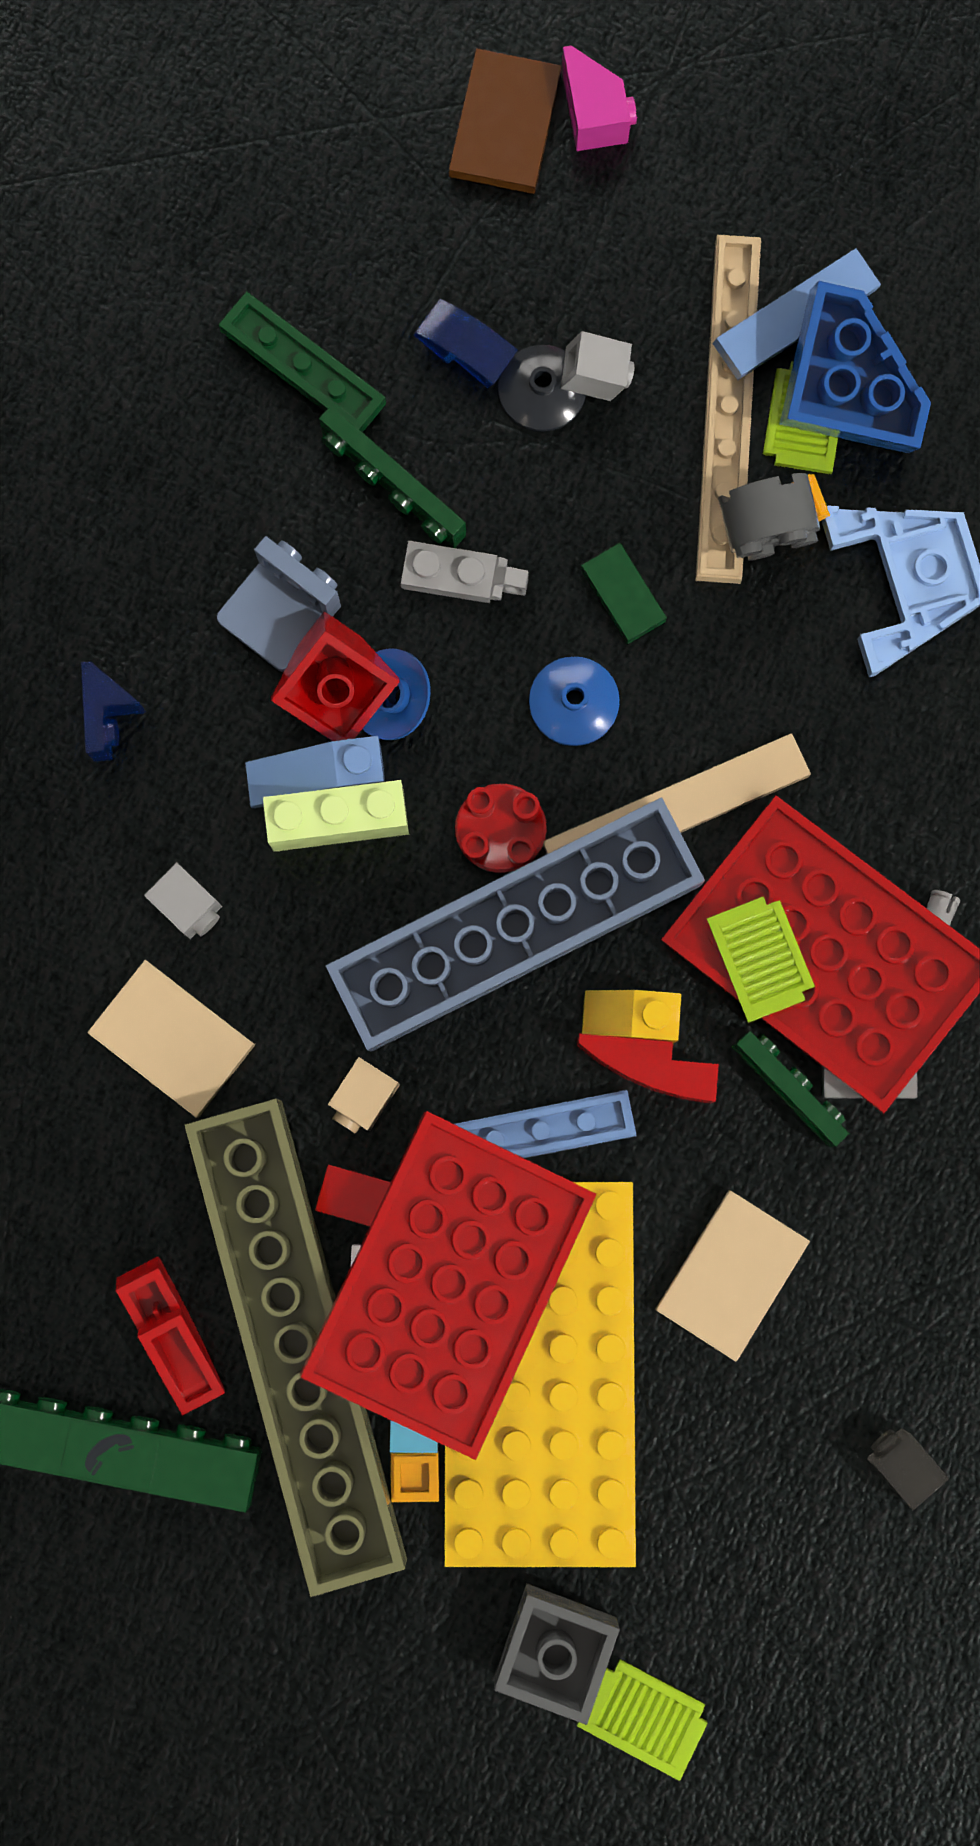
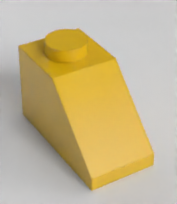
M586 990L582 1034L673 1041L674 1044L678 1041L681 994L642 990Z

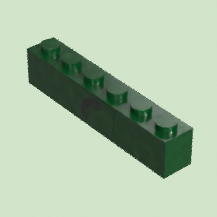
M0 1389V1464L240 1512H246L251 1506L262 1448L251 1446V1438L235 1434H224V1439L218 1440L205 1437L206 1430L195 1426L178 1425L177 1431L158 1428L160 1421L149 1417L131 1416L130 1422L112 1419L113 1411L107 1409L85 1407L84 1413L66 1410L67 1402L52 1398H38V1403L35 1404L20 1401L21 1394L19 1392Z

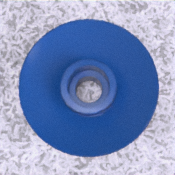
M384 649L376 653L399 677L400 682L363 727V730L371 736H378L379 739L396 740L413 732L425 717L430 702V681L424 666L415 656L399 649ZM400 689V698L399 701L396 702L395 696L397 691Z
M565 657L547 665L535 678L529 697L530 712L538 729L549 739L568 746L586 745L601 738L612 727L619 710V692L613 677L600 664L583 657ZM577 690L582 693L584 699L580 704L574 705L568 702L566 695L570 691Z

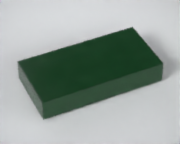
M620 543L581 565V571L627 644L666 622L667 617Z

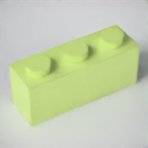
M401 780L263 797L267 838L273 851L409 834Z

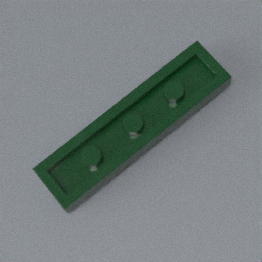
M247 291L219 323L220 331L322 410L326 411L330 406L334 407L362 433L386 405L385 396Z
M330 406L319 418L322 434L324 435L321 439L335 455L341 457L345 453L357 464L354 467L355 470L367 483L374 486L378 482L390 493L388 495L389 500L399 511L405 515H408L411 511L423 522L421 524L422 529L431 539L439 544L445 541L452 548H456L466 537L465 521L334 407Z

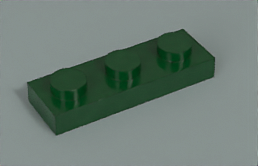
M750 1031L744 1034L732 1046L746 1063L828 1147H836L849 1134L842 1126L846 1121L844 1116L830 1102L825 1101L822 1105L809 1092L813 1087L811 1082L797 1068L792 1067L788 1070L776 1058L780 1051L764 1034L760 1033L756 1037Z

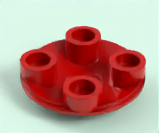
M492 784L472 790L462 804L455 824L457 842L466 858L477 867L495 873L512 872L529 864L540 852L545 841L547 828L545 815L537 797L520 787L510 784Z

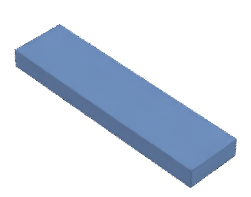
M857 249L852 250L715 339L713 342L714 347L737 380L798 342L809 292L818 281L863 290L867 296L880 287V282Z
M627 1090L455 1124L522 1158L637 1136Z

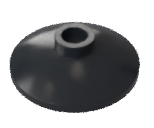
M550 345L530 346L514 354L504 365L498 383L499 399L506 414L519 426L532 431H553L570 423L581 411L586 395L561 389L566 351ZM538 377H547L550 379L551 384L548 387L541 388L534 381Z

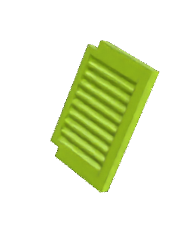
M791 361L789 370L776 369L763 454L776 457L774 464L776 466L832 474L837 437L779 425L793 366Z
M764 897L707 918L748 1023L805 1001L802 992L814 988L815 985L780 900L767 905Z
M619 1659L613 1671L606 1668L588 1724L585 1725L577 1722V1727L680 1781L708 1723L700 1718L705 1707L704 1703Z

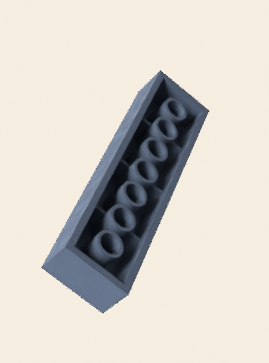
M661 797L326 965V968L366 1049L372 1052L701 887L705 879Z

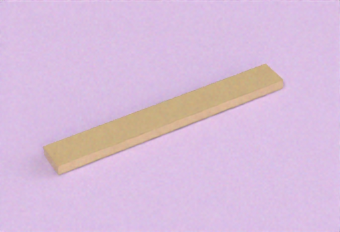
M717 235L715 242L696 581L740 584L742 581L743 558H737L736 553H731L718 497L721 495L730 497V490L746 485L748 482L754 370L737 380L714 347L713 342L717 337L757 312L760 237Z

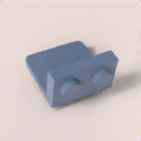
M265 536L254 549L259 564L218 612L217 619L219 624L277 670L284 672L297 645L320 615L325 611L333 617L341 607L338 593L335 590L337 583L328 574L319 568H316L313 572L300 563L302 557L292 546L282 540L277 545Z

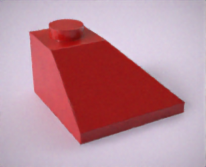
M324 611L297 645L271 697V701L332 741L355 739L398 685L400 679L359 634Z

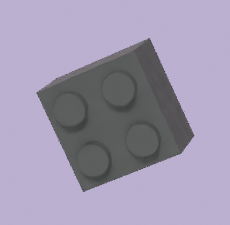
M526 1584L494 1675V1690L587 1725L620 1630L617 1618Z

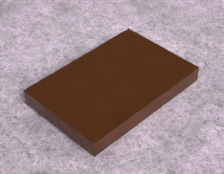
M476 48L449 167V177L535 194L562 65Z

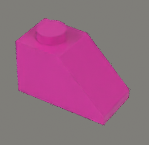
M573 46L563 47L561 71L576 151L628 143L630 125L636 124L637 117L633 96L626 97L623 80Z

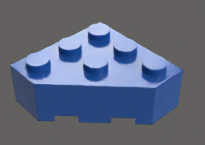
M818 281L809 292L779 425L904 453H911L920 449L931 402L923 388L918 386L905 365L907 362L888 331L884 330L872 310L873 305L863 290Z

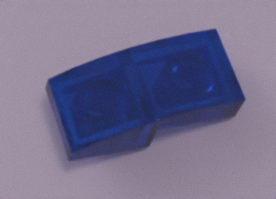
M442 299L436 302L414 333L417 339L447 364L455 360L487 388L497 381L517 352L514 346L485 324Z

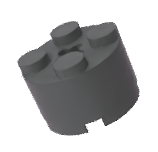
M792 474L794 483L784 485L781 484L779 476L763 479L730 490V497L723 495L718 497L731 553H736L737 558L748 557V560H757L775 554L774 546L791 544V548H799L818 541L816 532L820 530L808 474Z

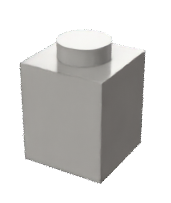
M581 331L566 346L561 389L611 401L622 390L628 388L634 374V362L630 361L632 344Z
M177 862L144 895L190 939L196 933L199 936L206 934L220 918L216 913L222 907L220 903Z

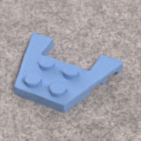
M827 506L830 516L822 520V525L830 551L868 540H875L877 542L901 620V624L864 633L858 637L857 640L869 677L876 676L980 606V563L963 512L924 510L885 512L876 511V508L845 510L839 509V506Z

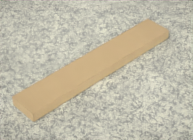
M791 733L544 841L543 847L546 853L549 854L661 797L681 833L808 778L811 773Z

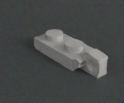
M408 541L401 588L490 603V600H501L502 592L525 596L529 572L507 567L508 559L497 557V555Z

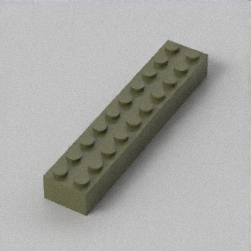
M273 1099L186 1124V1133L310 1597L404 1570L407 1557L366 1408L299 1376L336 1297L283 1103L279 1099Z

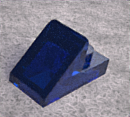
M81 662L86 753L94 761L113 760L112 746L119 745V731L116 719H110V716L145 713V710L135 698L92 662Z

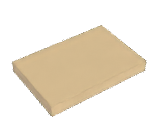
M144 960L87 1032L196 1118H199L255 1046L253 1042L146 960Z
M728 1190L655 1310L737 1362L810 1241Z

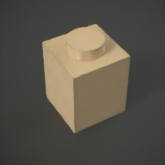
M358 1057L328 1103L329 1106L337 1110L333 1119L354 1133L358 1131L360 1126L370 1131L400 1084Z

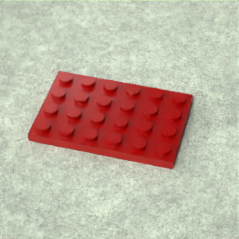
M775 796L661 940L739 1001L707 918L764 897L767 905L780 900L815 987L802 992L805 998L804 1002L761 1019L884 1114L980 993V948L778 796Z
M428 1111L424 1112L299 1375L300 1378L476 1460L597 1194Z

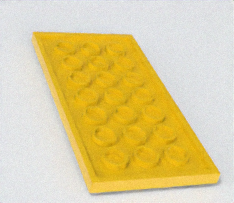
M573 1182L597 1195L477 1459L474 1460L445 1446V1567H636L633 1182Z

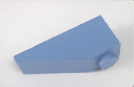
M378 736L332 741L246 762L251 808L264 807L263 797L385 782L381 745Z

